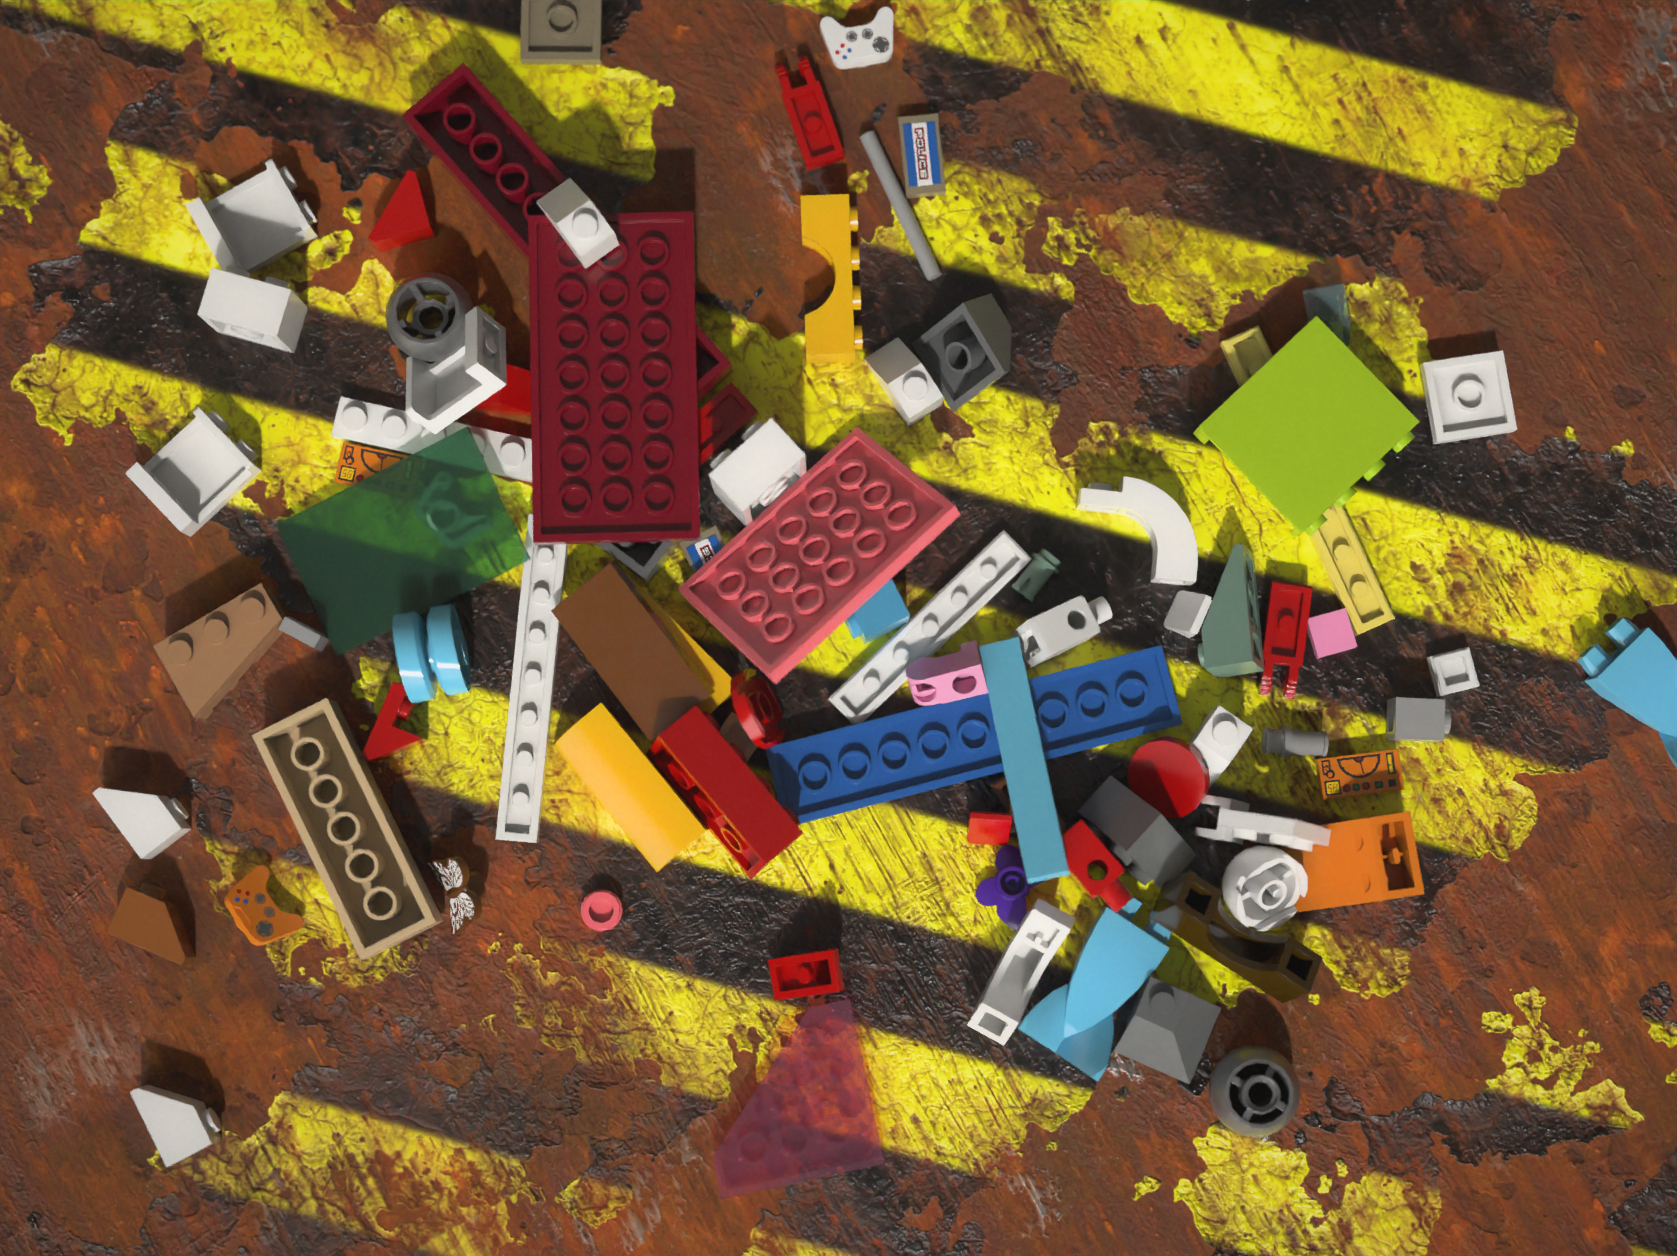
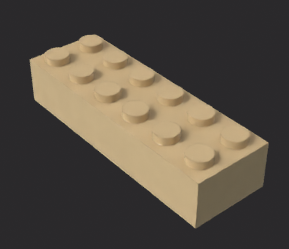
M325 698L252 735L360 960L369 959L443 922V918L365 759L360 758L362 752L337 701Z

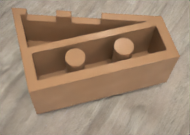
M260 583L153 646L193 717L206 720L229 690L232 691L244 673L255 661L258 662L283 633L278 628L284 617L288 616L272 588Z

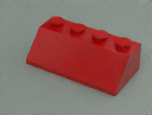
M695 705L657 736L646 756L746 875L752 879L803 834V831L799 828L801 824L796 814L786 806L782 808L772 796L774 791L769 782L759 774L755 776L745 764L747 759L742 750L734 743L728 744L719 733L720 726L715 718L706 711L702 713Z

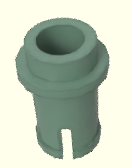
M1043 548L1038 554L1034 552L1031 555L1034 559L1012 585L1021 595L1023 594L1031 602L1053 573L1056 575L1059 573L1057 568L1061 562Z

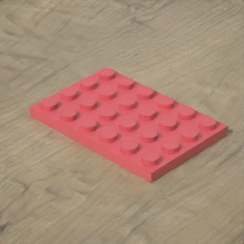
M856 427L684 582L678 590L694 608L776 684L959 517L960 513L952 502L861 429Z

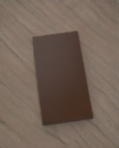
M615 560L606 565L551 610L650 742L695 705L698 706L715 692Z

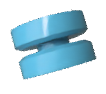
M446 604L431 607L427 616V628L423 618L415 611L394 615L392 621L395 652L402 682L410 702L414 704L433 700L438 689L437 678L442 690L449 696L470 692L471 673L468 649L454 605Z

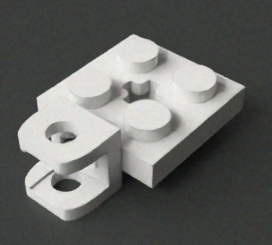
M1209 795L1205 796L1202 803L1220 808L1217 830L1196 827L1195 836L1212 840L1243 844V840L1246 839L1255 843L1273 846L1279 844L1305 851H1312L1313 844L1329 846L1331 830L1295 819L1248 813V803Z

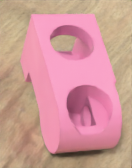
M976 640L960 644L961 651L937 658L924 657L909 664L906 668V676L915 703L924 706L938 703L944 704L988 693Z

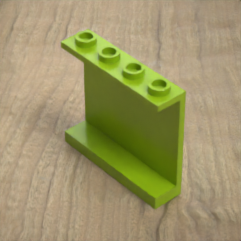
M1316 315L1214 411L1193 434L1204 445L1210 440L1294 527L1289 534L1295 539L1304 531L1309 536L1317 531L1328 520L1323 513L1333 503L1338 508L1342 507L1357 492L1352 485L1362 476L1369 481L1386 465L1381 458L1391 448L1396 453L1400 452L1415 437L1410 430L1420 421Z

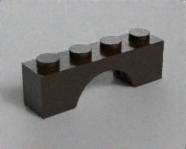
M1190 871L1163 883L1149 916L1150 919L1281 1003L1310 993L1323 957L1290 936L1264 934L1237 922L1222 907L1220 901L1222 892Z

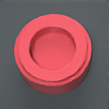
M609 890L591 892L585 897L581 905L583 921L588 927L597 931L612 929L620 922L623 915V905L620 898Z

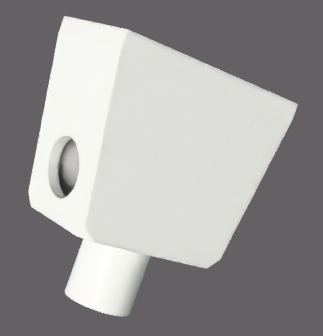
M1080 595L1027 620L1010 634L1012 638L1019 637L1025 664L1028 669H1031L1100 632L1099 624L1111 619L1112 611L1104 597L1100 596L1087 603L1086 599Z

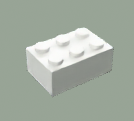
M772 418L764 425L760 421L753 424L742 435L741 438L745 442L733 453L729 449L725 450L710 465L714 469L709 474L714 493L745 527L807 472L805 454Z

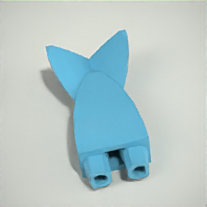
M1625 617L1618 618L1604 632L1618 647L1610 656L1595 643L1577 657L1578 662L1589 675L1584 681L1598 695L1658 731L1666 752L1677 769V660L1649 627L1639 629Z
M1134 897L1116 913L1110 906H1102L1082 945L1069 984H1065L1052 991L1037 1003L1017 1027L1096 1081H1099L1110 1059L1114 1033L1112 1013L1141 987L1169 950V947L1165 944L1171 935V931L1152 919L1148 921L1143 930L1130 922L1142 904Z

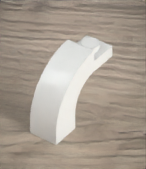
M1123 476L1120 480L1118 492L1112 491L1113 486L1105 483H1088V488L1080 489L1077 494L1076 510L1124 515L1136 521L1145 530L1150 539L1153 552L1150 582L1191 586L1196 582L1198 550L1195 534L1186 514L1167 493L1146 481Z
M1040 898L1037 899L1032 909L1025 914L1004 950L967 1026L1002 1045L1006 1043L1019 1024L1027 1003L1046 966L1071 930L1075 917Z

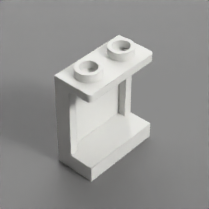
M270 159L264 162L268 169L206 204L200 197L186 204L188 211L223 271L226 270L227 266H234L252 274L318 237L311 225L318 220L306 200L299 203L292 190L297 188L298 185L286 165L279 169L275 162Z
M476 306L465 314V344L454 355L445 360L435 361L432 364L409 356L406 359V413L415 423L422 424L431 432L437 434L506 386V328Z
M200 407L193 411L196 417L144 466L136 462L125 473L180 532L190 537L262 471L253 462L258 457L255 451L243 439L235 443L226 433L231 428L230 425L214 409L208 414Z

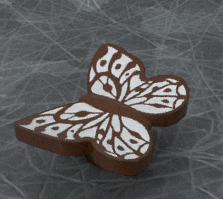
M458 855L447 859L435 858L426 861L425 864L448 892L447 896L450 898L451 936L460 934L469 926L470 922L479 919L481 916V900L486 896L484 880L477 870H469L467 863Z

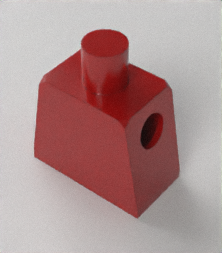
M1082 819L1062 835L1070 871L1068 876L1091 901L1100 895L1115 913L1118 912L1134 897L1118 879L1125 872L1124 868ZM1091 864H1098L1104 871L1103 879L1094 880L1087 873V867Z

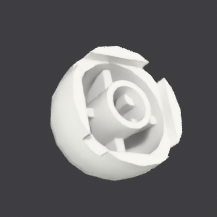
M1254 846L1245 849L1233 858L1222 878L1223 899L1231 913L1243 925L1255 927L1258 931H1268L1280 927L1291 919L1298 910L1294 907V904L1298 901L1299 895L1305 898L1308 890V876L1303 866L1284 851L1270 846Z

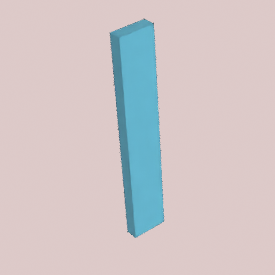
M1015 637L978 646L1028 883L1069 875L1070 871L1020 639Z

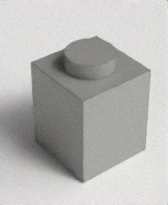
M1395 697L1387 700L1386 741L1436 743L1444 741L1445 734H1449L1451 712L1449 709H1445V699Z

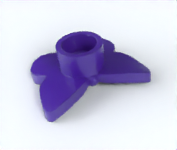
M1010 844L1004 845L998 850L996 855L997 872L994 877L987 878L980 883L976 890V898L983 906L996 905L999 918L1012 930L1016 931L1027 912L1026 895L1030 894L1031 888L1045 880L1028 883L1021 852L1017 847Z

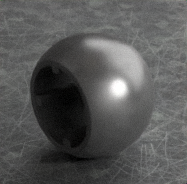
M434 272L415 274L397 285L390 295L385 315L387 329L393 342L407 355L422 361L434 362L445 360L454 355L465 344V314L474 308L473 302L463 286L449 276ZM425 296H445L447 304L444 305L435 299H426ZM418 301L419 303L414 308L412 314L413 322L409 323L406 321L408 312L415 302ZM430 314H442L443 321L438 328L431 330L424 328L425 319ZM421 334L422 337L426 340L418 339L415 337Z
M1243 1046L1232 1050L1216 1064L1210 1076L1209 1098L1214 1113L1228 1129L1243 1136L1263 1137L1278 1132L1294 1117L1299 1106L1300 1084L1295 1070L1279 1052L1264 1046ZM1259 1063L1260 1073L1251 1072L1241 1078L1235 1076L1244 1066ZM1274 1073L1276 1074L1279 1087L1275 1083V1081L1271 1079ZM1263 1082L1267 1087V1096L1261 1103L1252 1104L1248 1097V1090L1254 1083ZM1230 1083L1236 1085V1096L1242 1105L1241 1108H1232L1229 1098ZM1253 1112L1265 1114L1264 1116L1250 1119Z

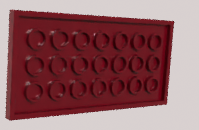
M693 211L601 214L615 232L619 245L586 269L546 215H528L533 543L535 545L701 541Z

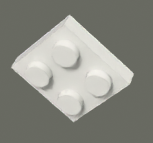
M1503 350L1423 362L1420 365L1433 444L1505 434L1517 430Z

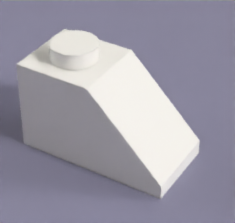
M571 178L536 201L585 269L619 245L615 232L592 201Z
M898 337L864 358L865 363L907 426L912 425L942 405L944 396L923 364Z
M1220 705L1210 710L1188 742L1203 757L1201 760L1205 765V769L1208 768L1210 775L1209 788L1230 764L1253 730L1252 727Z
M98 788L92 793L141 859H153L191 830V827L185 821L189 817L186 809L174 797L170 800L167 796Z
M145 1085L130 1091L166 1167L178 1163L221 1140L218 1132L221 1130L219 1118L212 1108H206L204 1102L152 1085Z

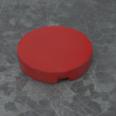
M752 668L745 669L734 674L730 681L733 705L739 721L749 738L761 749H769L781 744L783 741L785 730H779L777 723L782 721V711L769 683L762 677L756 679L754 677L756 670Z
M1164 736L1148 741L1136 750L1129 762L1127 778L1130 790L1156 809L1164 818L1169 819L1184 817L1202 803L1209 790L1210 775L1208 768L1205 769V765L1201 760L1203 758L1194 746L1183 739Z

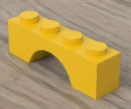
M849 194L800 196L802 245L820 253L829 262L835 276V285L828 300L818 309L805 315L806 363L855 362V350H863L862 325H854L853 310H861L860 286H852V271L860 270L859 246H851L850 231H858L857 206L849 207Z

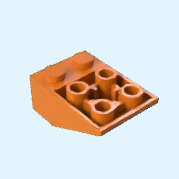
M1410 811L1316 825L1330 829L1331 835L1329 846L1313 844L1312 851L1293 849L1280 845L1282 851L1293 857L1303 866L1308 876L1306 896L1304 898L1299 895L1298 901L1294 904V907L1298 909L1297 912L1425 894Z

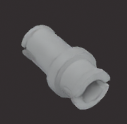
M1285 725L1280 726L1279 729L1266 727L1262 733V752L1264 754L1277 753L1279 758H1289L1291 754L1325 757L1329 747L1327 731L1292 730L1291 726Z

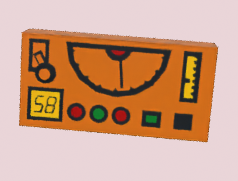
M343 442L334 482L416 500L425 461L416 457Z
M1399 749L1315 759L1321 800L1405 790Z

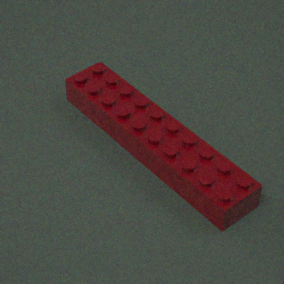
M463 63L402 114L415 136L529 263L528 215H545L536 201L562 184L567 178ZM696 324L699 402L731 375L733 370L731 362Z

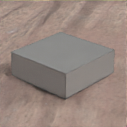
M290 616L284 617L278 628L321 652L329 640L327 639L328 636Z

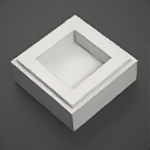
M1469 647L1426 658L1437 697L1480 686Z

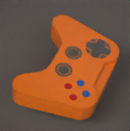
M257 865L231 888L224 898V903L234 917L236 926L256 946H262L294 934L303 926V919L300 915L280 911L267 893L266 884L270 871L265 865Z

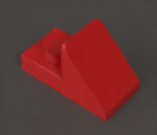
M393 681L360 758L371 762H378L428 741L399 728L402 721L408 722L416 703L410 702L404 685Z
M836 948L768 960L775 1001L845 990L839 953Z

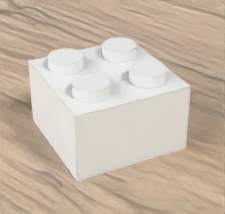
M227 266L225 271L212 268L197 315L219 333L294 353L308 309L298 297L299 293L289 289V283L277 278L266 277L265 282L250 278V272L234 266Z

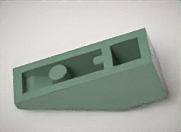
M1242 543L1234 544L1201 629L1202 643L1198 644V658L1201 666L1205 667L1216 678L1265 671L1254 554Z

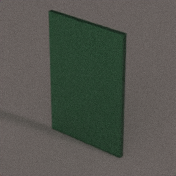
M465 427L276 524L336 656H341L392 630L394 615L412 611L422 615L428 612L431 607L440 606L531 560L518 533V528L515 526L486 465L484 455L480 452L469 427Z

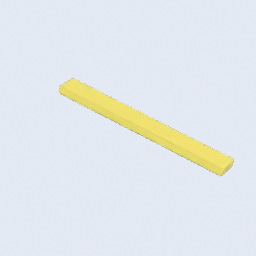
M1259 325L1220 343L1239 387L1273 357ZM1333 503L1323 513L1328 520L1309 538L1342 609L1346 608L1352 630L1355 636L1393 620L1395 617L1343 506L1338 508Z

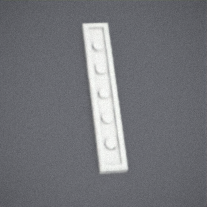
M1003 530L835 691L828 700L852 725L863 723L907 681L906 668L910 663L935 654L1016 576L1032 558Z

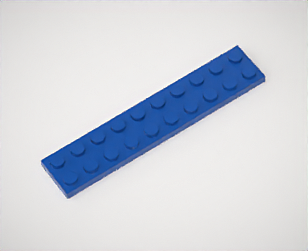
M1162 645L1028 679L1046 760L1183 724ZM988 693L944 704L938 703L785 742L765 749L779 804L782 808L784 806L790 808L798 817L800 824L1004 771Z

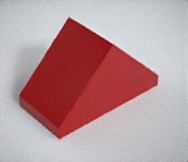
M410 169L407 170L368 237L372 245L381 252L436 237L422 183L417 174Z

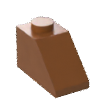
M143 882L141 887H126L106 933L177 964H193L196 957L176 903L164 898L166 891L146 882Z

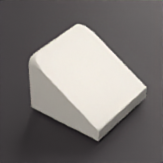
M1185 590L1179 591L1167 614L1164 626L1187 638L1198 634L1210 607L1212 597Z

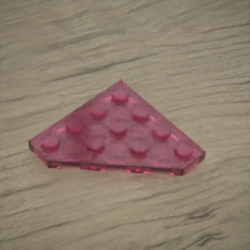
M850 998L808 1008L713 1155L721 1199L884 1164Z

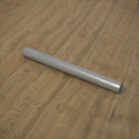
M869 131L863 134L860 140L927 281L939 277L942 274L875 132Z

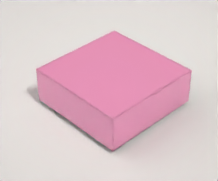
M1346 608L1309 618L1307 631L1316 659L1358 647Z

